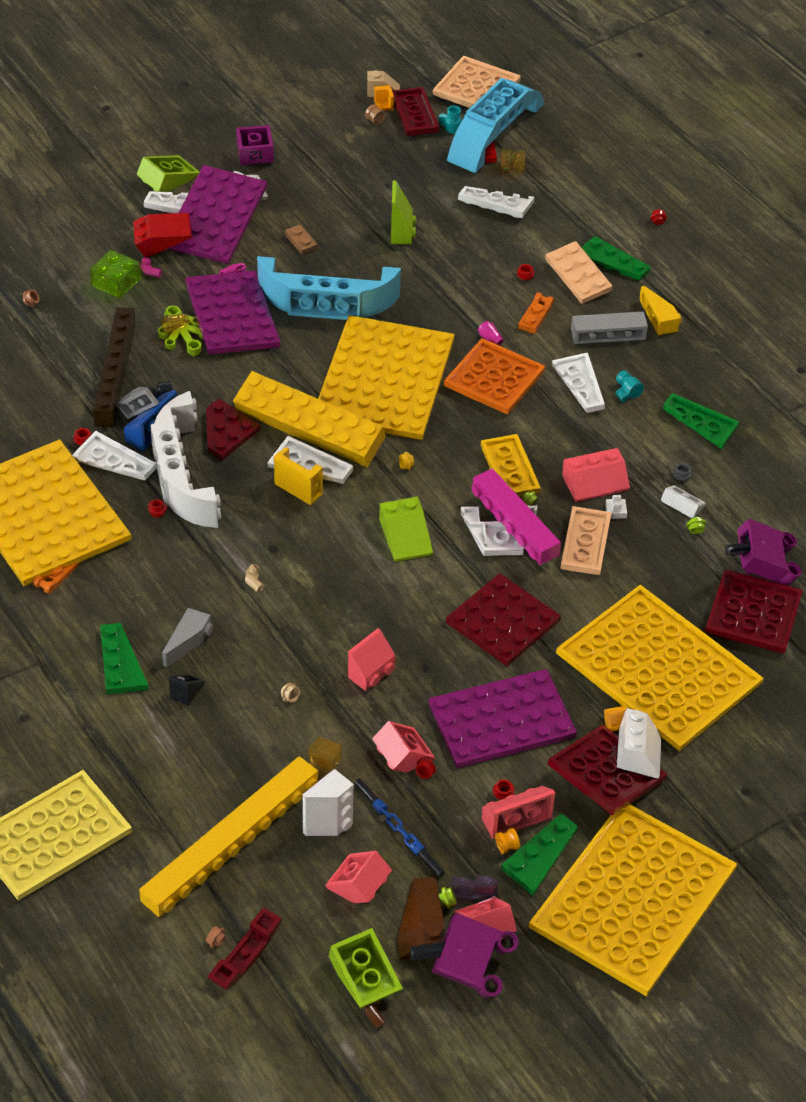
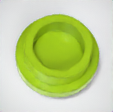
M534 491L531 493L526 492L521 500L527 506H533L538 497Z
M700 517L691 518L686 524L687 529L692 534L702 533L705 531L706 520Z
M443 887L441 888L442 893H439V899L442 906H447L449 910L452 909V906L457 905L456 898L451 887L447 889Z

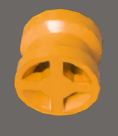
M514 828L508 829L505 833L498 832L495 834V841L501 854H506L510 849L518 850L520 848L519 837Z

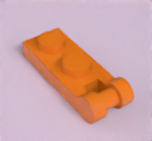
M537 292L533 302L520 320L518 329L535 334L552 308L555 298L551 296L545 297L542 293Z
M83 561L66 568L61 566L52 570V574L45 577L38 576L34 578L32 584L37 588H43L44 592L51 594Z

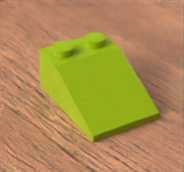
M179 155L150 156L142 158L136 175L144 183L150 185L155 192H171L195 179L199 171Z
M393 181L391 244L412 245V237H416V227H412L416 226V216H413V208L397 181Z
M418 496L380 503L379 520L394 562L433 555L424 512Z
M373 928L330 946L329 958L339 978L360 1009L403 990Z

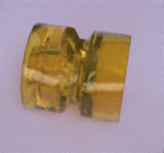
M502 148L500 171L514 169V171L524 172L525 149H516L513 152L511 149Z

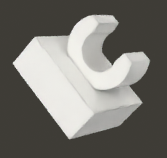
M613 495L612 499H606V512H611V519H627L626 501L621 499V495Z

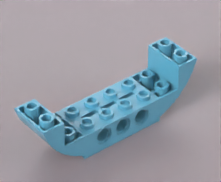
M500 78L466 111V115L453 138L447 161L476 173L484 165L485 148L525 109L536 113L544 105L541 93L512 80Z
M257 256L258 281L265 299L278 309L288 312V315L347 320L348 315L367 318L385 311L400 297L401 268L383 267L381 281L277 273L275 258Z

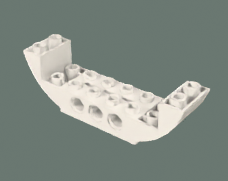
M188 391L169 401L157 415L155 423L151 424L153 455L157 465V473L165 504L177 515L191 523L204 527L218 528V520L221 519L220 508H217V506H221L219 494L215 495L214 487L193 490L192 484L188 483L190 481L189 470L185 469L187 467L186 457L181 455L184 453L183 444L178 442L180 440V433L195 431L194 424L198 423L197 414L194 412V410H197L195 398L192 399L191 393Z

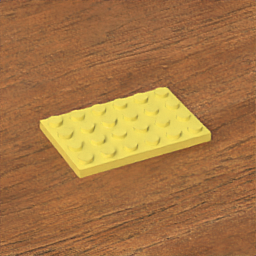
M82 770L0 818V878L19 901L132 833V827L86 772Z

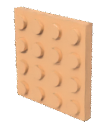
M463 56L433 89V95L470 108L500 78L519 83L521 76Z

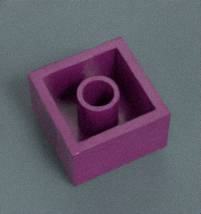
M270 125L236 128L240 165L274 162V146Z

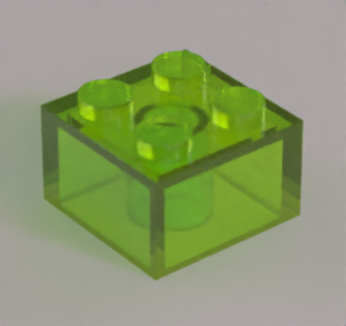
M111 249L89 269L91 286L119 298L141 278L139 261Z

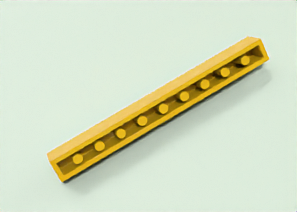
M300 756L297 757L139 889L140 901L158 917H161L165 912H170L175 904L181 899L186 898L198 884H203L211 873L218 871L230 857H235L243 846L250 844L256 835L262 830H267L275 819L282 817L288 808L300 802L303 794L318 783V770Z

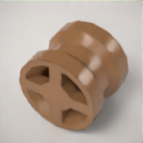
M372 104L367 108L365 117L371 120L373 124L380 125L385 120L386 112L379 109L377 105Z

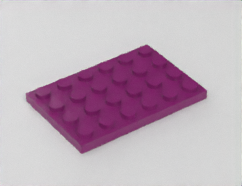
M203 165L179 213H189L192 238L169 249L229 264L268 186L267 181Z
M256 271L185 277V284L208 355L280 347V339Z
M547 669L431 697L428 702L456 769L577 737V731Z

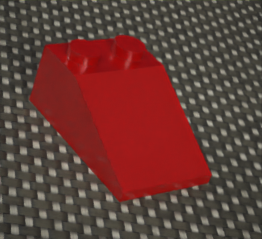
M189 213L149 214L133 221L135 245L145 258L192 238Z

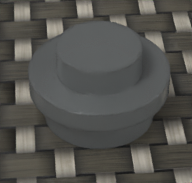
M679 463L673 469V476L681 481L689 480L692 476L691 467L686 463Z

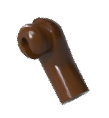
M380 1000L365 1007L367 1017L377 1029L386 1023L385 1019L376 1009L381 1004Z

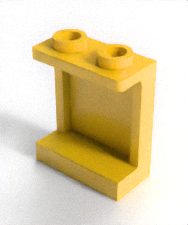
M285 447L274 456V483L307 504L312 505L323 495V467L316 464L311 470H307L290 460L289 448Z

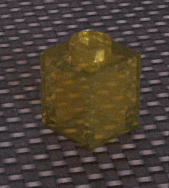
M318 736L316 742L311 743L307 754L310 756V765L328 772L333 771L342 759V745Z

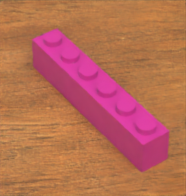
M493 468L473 477V494L483 502L486 509H489L494 514L496 520L506 527L507 532L516 538L518 544L526 549L532 559H535L539 565H542L560 556L561 542Z

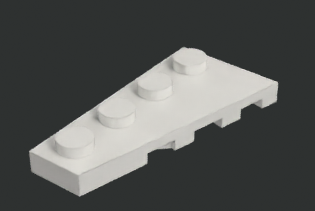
M467 186L461 190L458 196V200L464 201L467 204H474L481 208L495 210L498 213L509 214L515 218H523L533 205L535 198L532 196H528V199L520 198L519 194L506 196L500 191L488 193L487 189Z
M149 191L144 200V207L169 213H179L188 193L173 195L172 192Z
M588 352L552 360V366L586 413L605 409V403Z
M97 431L72 455L79 463L141 480H146L157 468L155 462Z
M287 436L267 462L268 467L274 469V456L277 452L287 447L289 448L290 460L307 470H311L316 464L323 467V480L344 484L353 471V465L290 436Z

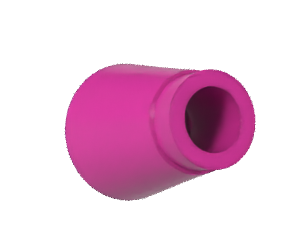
M485 321L479 326V335L485 340L499 346L504 342V339L492 322Z

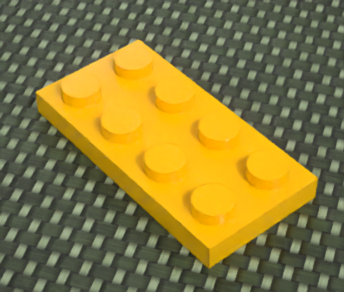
M518 434L481 440V448L490 469L493 468L518 497H522L526 492L531 493L534 491L536 494L540 493L541 487Z

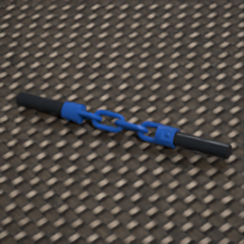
M361 778L357 779L354 785L372 803L377 813L386 816L387 824L394 831H399L405 837L404 842L417 857H420L438 878H441L445 871L427 853L422 843L413 834H408L402 828V821L394 813L387 811L388 806L371 791ZM394 817L399 825L397 824L395 828L389 819L392 820ZM411 837L414 839L412 844L408 842V840H411Z

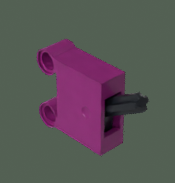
M748 518L737 529L739 543L730 544L725 547V554L727 556H741L742 569L746 570L747 575L754 573L779 584L790 586L802 574L801 568L796 563H786L785 556L797 545L795 536L789 532L779 531Z
M456 913L452 916L443 942L410 947V956L412 960L437 957L432 970L433 973L474 989L484 998H491L498 995L503 986L501 979L496 975L483 977L493 948L499 954H508L517 948L519 941L516 934L511 931L502 932ZM502 937H507L510 940L511 945L509 949L502 946ZM487 980L494 983L495 990L493 993L488 992L485 988Z

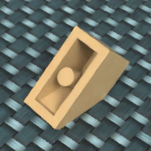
M367 71V97H374L375 86L390 85L392 91L400 90V84L384 71Z

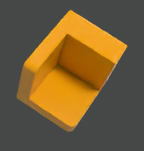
M390 85L374 87V103L379 109L384 111L394 110V95Z

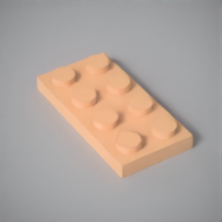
M576 241L545 254L546 261L581 304L612 291V284Z
M572 507L561 569L600 575L611 512Z

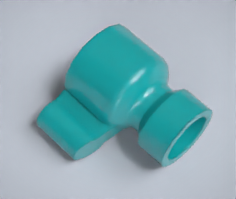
M450 106L447 109V115L444 113L439 115V125L445 126V130L448 133L455 134L462 122L460 118L461 109L458 106Z
M623 370L616 376V382L622 387L616 391L615 395L622 402L627 401L628 398H637L642 394L644 385L636 377H632L629 372Z

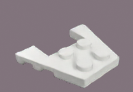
M537 505L528 506L531 509V511L536 515ZM461 507V516L483 556L524 554L525 548L518 544L516 538L507 532L506 527L501 522H480L479 507Z

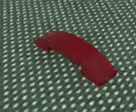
M263 907L250 923L249 931L225 960L221 959L207 978L223 989H229L249 970L262 954L280 926L282 918Z

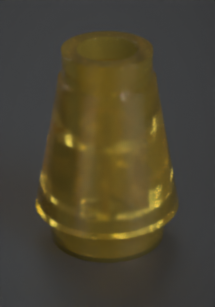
M187 314L165 315L161 319V326L164 332L172 333L189 324L190 321Z

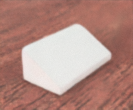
M675 485L665 488L661 498L662 502L691 518L695 517L706 505L704 501Z

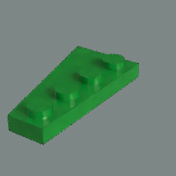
M596 236L581 247L594 264L603 265L604 269L618 270L619 274L639 281L651 272V266Z
M674 393L669 396L663 406V410L721 449L724 448L739 427L740 421Z
M122 624L100 625L106 694L149 690L146 678Z
M561 813L501 865V870L534 896L540 884L546 879L552 866L558 861L562 851L566 849L576 834L578 826Z

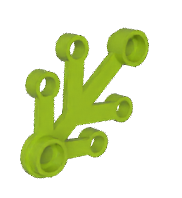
M177 306L167 307L164 312L166 320L162 327L158 328V337L161 339L167 338L165 340V348L173 350L176 348V340L181 334L187 344V352L191 356H198L202 351L201 342L193 340L189 332L198 334L199 338L203 340L196 316L182 314V311ZM182 321L190 322L192 325L184 324ZM174 323L175 328L169 336V328Z

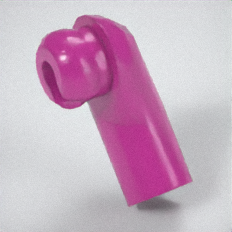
M142 258L140 268L143 273L160 278L162 270L153 268L150 265L151 260L149 258Z
M243 263L233 264L220 270L219 274L245 272L246 265Z

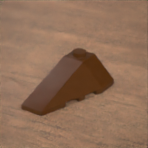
M436 877L413 878L397 937L399 960L411 959L410 947L440 943L444 940L445 928Z

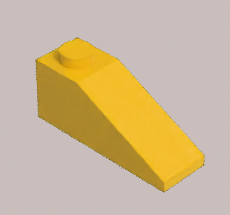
M641 286L639 300L656 333L662 335L678 332L679 324L682 321L680 313H677L673 305L645 286Z

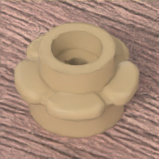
M288 683L281 689V696L284 702L294 703L299 698L300 689L296 684Z

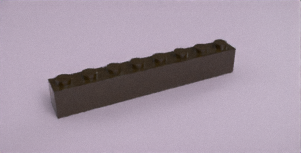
M116 307L93 408L94 423L97 427L114 428L118 410L116 404L120 401L136 326L135 308Z

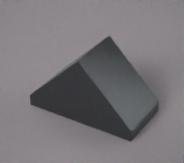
M189 674L171 675L169 678L170 698L189 706L203 687L205 681Z

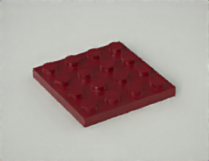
M724 569L705 633L785 654L803 590Z
M500 573L446 617L448 625L507 667L561 621L560 614Z
M601 725L550 757L547 765L613 816L665 781L668 774L660 768L659 778H654L617 768L619 736L604 725Z

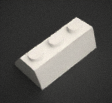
M627 708L619 727L617 768L659 778L661 735L647 713Z
M337 770L331 771L303 794V834L306 836H338L341 832L347 831L353 824L354 784Z

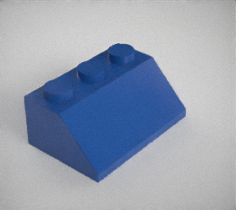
M172 390L160 395L157 398L159 403L156 406L139 413L132 422L128 423L124 428L125 442L141 451L152 444L151 424L155 423L161 409L169 401L177 397V391Z

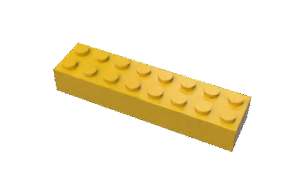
M251 371L233 400L236 410L244 415L367 468L386 438L382 425Z

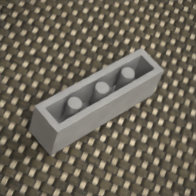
M644 312L572 316L571 323L574 344L646 340L648 328Z

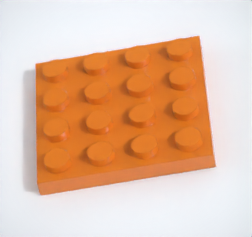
M481 338L444 380V386L508 415L545 372V366Z

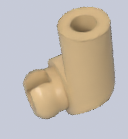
M252 564L246 571L245 582L257 593H260L264 589V584L258 580L260 568Z

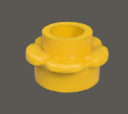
M408 452L399 455V465L402 470L408 469L409 471L414 466V458Z

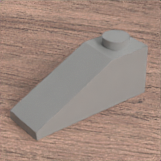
M138 387L130 391L116 405L125 417L129 419L156 406L159 402L148 387Z
M187 608L162 652L163 666H169L202 644L207 635L210 636L213 630L210 614Z

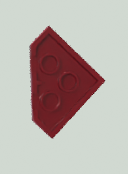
M219 398L206 408L208 452L221 461L261 430L259 423Z

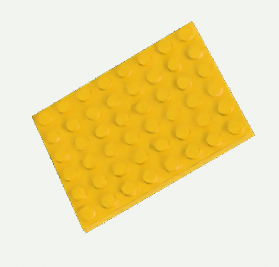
M348 315L318 399L382 425L384 432L387 434L423 440L455 334Z
M60 439L0 463V553L23 586L33 583L34 578L38 576L45 577L52 574V570L61 566L66 568L132 540L129 530Z
M642 585L632 590L557 647L556 654L620 705L647 713L661 737L678 751H681L759 687L764 679Z
M629 804L613 816L610 815L531 919L529 928L647 997L737 868V863Z

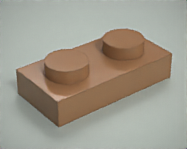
M301 225L285 230V236L302 255L318 250V244Z

